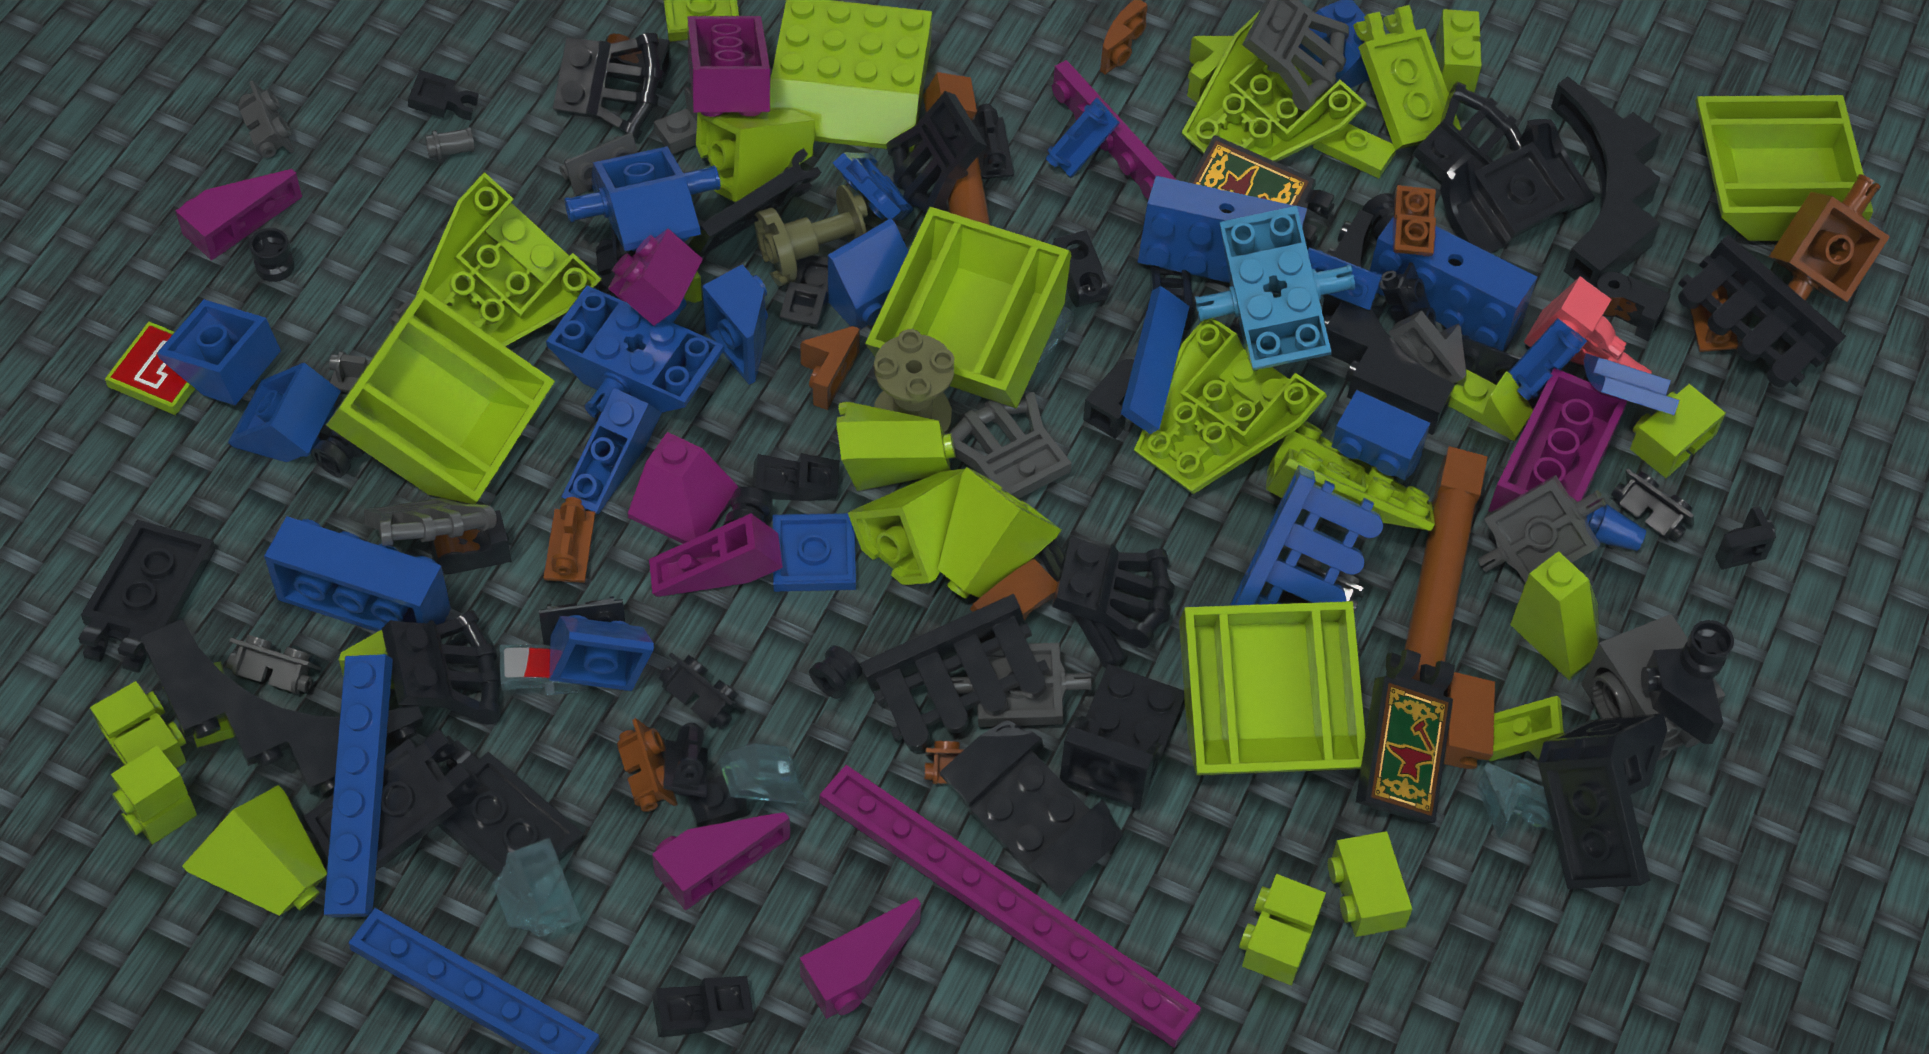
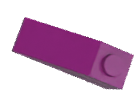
M292 169L206 189L195 198L186 201L182 207L176 210L183 236L211 261L302 198L297 174Z
M752 513L649 559L652 594L656 597L745 584L783 568L778 533Z
M785 812L687 829L677 837L670 836L657 846L655 852L652 853L654 873L686 911L790 838V818Z
M917 897L799 957L800 977L826 1019L837 1013L845 1015L852 1012L867 997L919 925L921 903Z

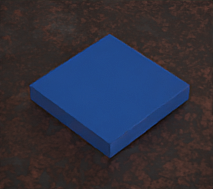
M848 513L773 515V530L779 535L783 568L773 572L774 592L856 590L855 531Z

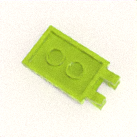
M1410 5L1396 8L1394 10L1395 14L1388 15L1383 20L1380 11L1364 16L1365 21L1356 22L1353 25L1357 36L1365 41L1358 48L1395 150L1421 144L1440 124L1449 96L1426 29L1416 30ZM1383 21L1390 32L1389 34H1385ZM1455 115L1453 125L1460 131L1461 126L1457 115Z

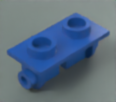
M1097 97L1090 105L1084 107L1085 111L1055 146L1048 148L1049 154L1046 156V160L1054 167L1060 165L1070 178L1076 174L1120 123Z
M1309 247L1308 254L1311 267L1316 272L1344 267L1349 264L1352 267L1351 275H1354L1355 290L1350 289L1329 295L1370 310L1376 293L1378 294L1381 288L1382 275Z
M1557 318L1509 371L1519 386L1517 391L1527 400L1538 397L1547 381L1553 376V369L1561 370L1576 353H1579L1587 340Z

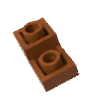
M1133 0L1110 26L1102 48L1100 71L1106 75L1116 66H1122L1128 61L1132 54V39L1139 38L1144 32L1147 25L1148 5L1142 0Z
M1397 185L1393 216L1394 253L1433 256L1436 218H1434L1436 189Z
M1032 559L986 592L971 606L970 610L974 612L1014 594L1021 607L1025 621L1030 612L1054 598L1057 582L1035 559Z

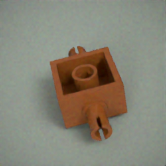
M1859 174L1842 203L1833 196L1810 192L1769 255L1771 259L1792 272L1791 276L1793 278L1788 286L1805 301L1814 289L1825 296L1848 302L1890 238L1889 235L1862 216L1876 192L1881 188L1878 183L1873 184L1874 180Z

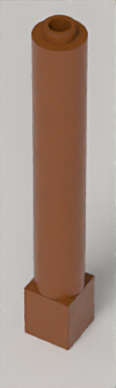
M937 72L923 94L926 112L943 92L947 91L956 95L972 121L977 113L971 78ZM977 157L966 169L969 174L956 181L947 200L950 213L990 225L980 164Z
M1451 446L1448 447L1439 468L1432 502L1435 525L1428 532L1404 649L1421 654L1418 670L1412 677V679L1420 681L1421 665L1428 664L1435 667L1436 662H1445L1475 506L1481 494L1488 456Z

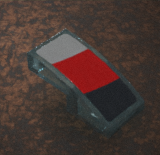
M500 645V680L502 690L545 687L546 695L589 692L588 685L549 680L550 645Z

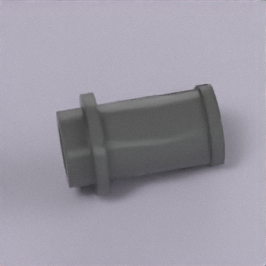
M470 127L438 134L436 130H433L432 135L425 136L429 158L437 157V160H442V156L469 151L474 152L475 150Z

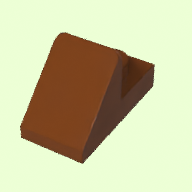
M854 326L802 341L800 344L801 364L804 367L813 369L809 387L813 388V405L829 409L860 352V329Z

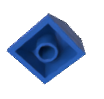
M1339 0L1320 8L1316 14L1349 26V37L1344 42L1343 56L1346 59V63L1342 71L1336 73V82L1341 80L1349 88H1352L1370 80L1358 48L1365 41L1357 36L1353 27L1356 22L1365 21V14L1353 0ZM1309 28L1330 45V38L1327 37L1326 33ZM1300 43L1298 47L1323 66L1322 59Z
M891 218L828 254V303L850 327L854 326L861 330L868 325L875 324L908 254V249Z
M742 264L703 285L706 334L711 340L724 345L725 350L723 354L750 385L756 381L766 341V320L768 319V314L765 309V296H767V290L763 281L757 275L752 276Z
M203 299L161 347L157 355L161 361L202 395L236 405L281 350L265 317Z
M305 362L261 380L228 444L237 449L283 462H289L302 456L307 457L311 454V450L320 442L318 434L321 428L335 413L336 406L334 404L341 390Z
M1356 390L1336 425L1332 447L1348 458L1359 459L1376 467L1378 471L1385 475L1396 476L1406 480L1419 466L1430 423Z
M580 615L560 616L550 638L549 680L632 691L654 651V643L643 627L632 626L623 621L603 622L588 620Z

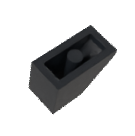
M1683 648L1653 650L1647 666L1643 667L1641 671L1642 688L1645 693H1649L1653 709L1658 713H1664V717L1703 744H1713L1724 723L1713 679L1696 678L1683 668L1680 661V653Z

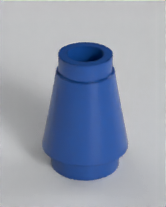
M1608 504L1586 516L1589 527L1600 543L1638 551L1644 541L1646 529L1639 527L1638 524Z

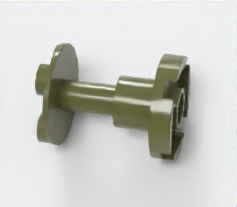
M838 186L836 202L839 214L811 223L807 217L783 224L774 208H768L755 213L759 220L754 222L758 245L764 262L770 261L777 270L771 272L770 275L778 286L789 284V281H796V261L818 254V245L843 237H847L848 242H851L868 232L863 220L868 215L867 207L860 194L853 196L848 186Z
M914 329L904 330L898 337L886 342L875 356L874 375L883 392L876 399L874 407L939 420L944 433L948 434L951 431L952 408L943 392L950 386L953 380L954 355L944 344L935 338L921 335L920 332Z

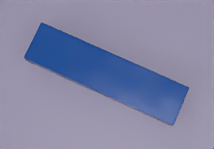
M1162 286L1154 289L1151 293L1121 414L1149 434L1160 428L1189 311V305Z

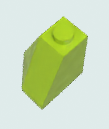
M770 109V112H761L757 116H743L738 112H723L720 116L709 117L702 115L700 112L697 113L696 147L701 159L708 158L710 165H715L720 178L721 189L714 191L734 202L739 201L783 173L792 157L804 148L808 153L802 162L813 156V144L816 135L815 119L796 110Z
M852 402L839 403V413L843 416L837 417L836 425L841 460L857 491L922 479L941 471L951 470L949 458L956 457L954 442L951 433L944 434L939 420Z
M966 467L960 479L938 570L950 579L947 586L952 591L965 599L970 594L980 598L1012 572L1032 560L1059 535L1062 529L1023 500L1020 501L1003 490L1000 485L988 477Z
M965 469L935 473L848 512L861 550L872 560L880 557L893 569L891 576L902 585L931 583L939 575L938 565L960 479Z
M1558 551L1529 573L1510 625L1568 680H1571L1590 665L1599 644L1598 603L1589 579Z
M279 785L233 809L182 865L188 873L278 916L295 906L299 911L308 906L320 894L315 887L327 876V872L285 791Z

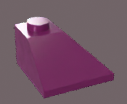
M667 432L645 463L628 511V518L683 544L714 529L731 504L734 491L739 487L703 448Z

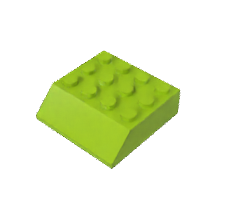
M786 0L770 80V109H793L815 119L816 135L814 141L887 149V142L911 129L919 121L931 46L932 11L833 0ZM914 146L910 147L909 152H913Z
M1843 95L1697 96L1695 100L1721 218L1749 241H1779L1810 192L1833 196L1842 203L1857 180L1858 175H1864ZM1871 201L1862 214L1868 222L1873 213Z
M929 207L865 344L875 357L878 350L886 342L898 337L902 331L907 329L917 330L921 335L930 336L940 341L953 353L954 375L950 384L951 387L1017 409L1064 306L1071 252L1055 245Z
M421 289L326 426L428 495L476 504L555 381L424 289Z
M1353 601L1184 608L1179 620L1187 737L1196 775L1361 769L1366 737Z

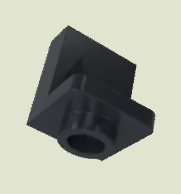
M1760 506L1750 509L1742 528H1736L1724 535L1715 555L1721 570L1767 558L1775 541L1776 532L1772 521L1765 517Z
M733 761L725 763L724 775L707 780L706 798L695 795L686 796L696 827L725 823L747 816L746 799L752 798V791L746 774L738 775Z

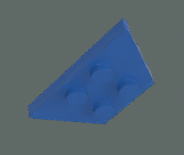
M844 152L833 162L848 184L856 191L859 190L869 200L868 206L881 220L885 218H891L893 221L903 220L914 210L890 177L884 176L875 166L878 161L871 153Z

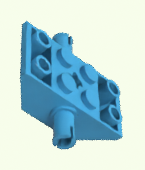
M1297 206L1220 222L1231 286H1229V291L1195 297L1199 321L1202 322L1206 319L1230 314L1238 317L1244 346L1253 371L1331 355L1319 300H1321V295L1350 289L1355 290L1354 275H1351V265L1320 272L1312 269ZM1272 291L1280 292L1281 296L1273 297Z

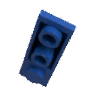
M613 388L561 497L564 499L577 497L582 501L585 509L599 514L644 451L662 412L640 399Z

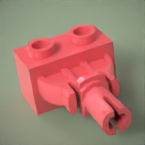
M1581 276L1542 310L1524 340L1525 344L1532 347L1555 320L1559 318L1587 340L1579 353H1576L1570 361L1584 365L1583 360L1587 353L1637 370L1652 373L1651 370L1624 352L1626 342L1616 336L1613 326L1603 316L1612 299Z

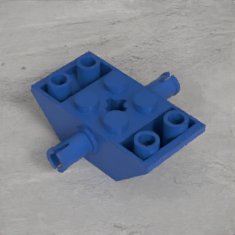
M668 146L593 162L591 181L594 193L571 198L567 197L564 198L570 223L580 219L603 215L604 218H608L624 251H636L648 236L652 235L656 238L667 228L683 242L691 236L700 235V226L691 195L711 190H720L721 185L715 165L683 173Z
M586 285L546 340L547 347L583 384L597 390L585 404L586 411L593 418H596L598 413L603 411L613 388L650 404L660 412L686 407L725 350L724 345L674 323L687 305L684 297L678 309L653 326L627 302Z

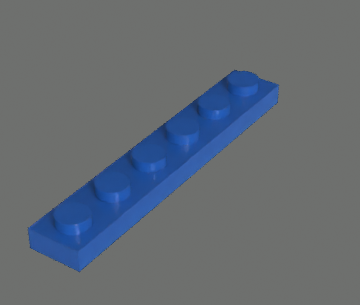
M386 654L345 656L324 915L331 918L368 917L373 911L393 659Z
M376 908L373 909L349 941L351 951L531 1054H592L600 1043L599 1034Z

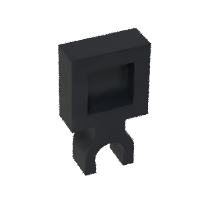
M419 70L408 98V107L444 118L446 111L450 110L455 112L458 117L471 121L473 108L466 107L463 104L469 103L477 106L479 93L469 90L456 91L455 80Z

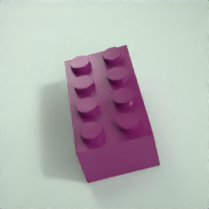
M687 16L688 64L693 113L700 112L704 116L715 117L722 115L723 112H738L743 116H757L761 112H770V65L761 16Z
M1554 368L1552 371L1553 376L1547 381L1498 481L1488 511L1492 512L1555 475L1572 498L1577 502L1584 499L1619 425L1627 400L1596 390L1590 382Z

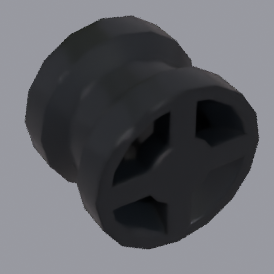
M837 645L831 646L825 653V659L822 662L815 663L809 670V676L814 684L823 693L835 699L841 698L847 690L846 685L849 682L856 681L863 673L855 657Z

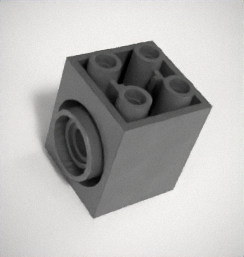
M1672 614L1598 644L1581 685L1595 705L1601 719L1658 714L1652 707L1649 693L1643 691L1641 671L1643 667L1647 666L1653 650L1683 648L1688 641L1687 636ZM1712 678L1720 706L1725 693L1715 678ZM1665 717L1667 733L1657 761L1667 756L1674 748L1682 745L1689 748L1697 745L1700 741Z

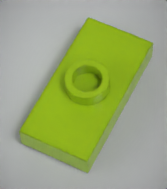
M1349 123L1341 131L1313 145L1314 149L1378 179L1396 154L1392 143Z

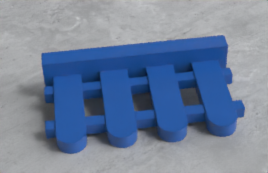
M1298 465L1229 606L1282 604L1278 600L1283 590L1311 603L1346 602L1344 589L1336 584L1335 581L1340 571L1354 575L1363 569V554L1359 549L1353 547L1358 535L1374 538L1382 532V518L1377 512L1371 510L1374 503L1363 498L1359 505L1333 493L1335 485L1326 480L1322 487L1315 485L1314 472ZM1301 509L1309 511L1303 524L1296 521ZM1320 517L1348 529L1342 541L1314 529ZM1284 545L1291 548L1285 560L1278 557ZM1301 554L1329 565L1324 578L1296 566ZM1265 582L1272 584L1267 596L1260 594Z

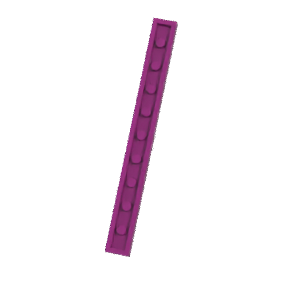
M845 765L820 793L819 801L822 805L1173 1048L1176 1047L1200 1015V1006L848 765Z

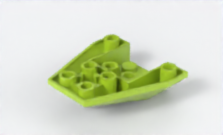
M1257 12L1234 34L1181 133L1202 154L1206 151L1213 136L1216 135L1278 162L1341 131L1367 106V103L1344 82L1339 80L1327 92L1316 98L1315 104L1308 110L1303 111L1297 108L1292 99L1293 93L1280 74L1267 70L1268 65L1242 45L1259 14ZM1295 66L1307 85L1312 84L1313 79Z
M484 172L457 201L416 295L421 289H424L495 340L507 346L566 314L586 285L594 288L601 281V278L574 253L569 256L516 208L512 204L514 198Z
M1214 318L1206 319L1200 322L1184 340L1178 351L1159 430L1151 434L1142 430L1134 451L1183 488L1195 494L1299 428L1327 395L1297 373L1289 379L1272 367L1253 371L1246 349L1243 348L1237 333Z
M1305 421L1299 428L1281 438L1267 469V491L1282 498L1298 465L1314 472L1315 485L1322 487L1326 480L1335 485L1333 493L1359 505L1363 498L1372 501L1374 505L1371 510L1381 516L1383 523L1431 531L1434 527L1432 503L1428 501L1429 496L1413 486L1406 488L1395 481L1392 476L1378 471L1376 467H1372L1359 459H1351L1344 456L1339 450L1332 447L1330 440L1321 436L1322 430L1315 425Z

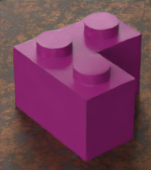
M667 228L656 238L652 235L648 236L639 245L634 255L630 256L627 253L619 259L612 269L615 276L608 289L619 299L627 302L655 326L678 309L703 259Z

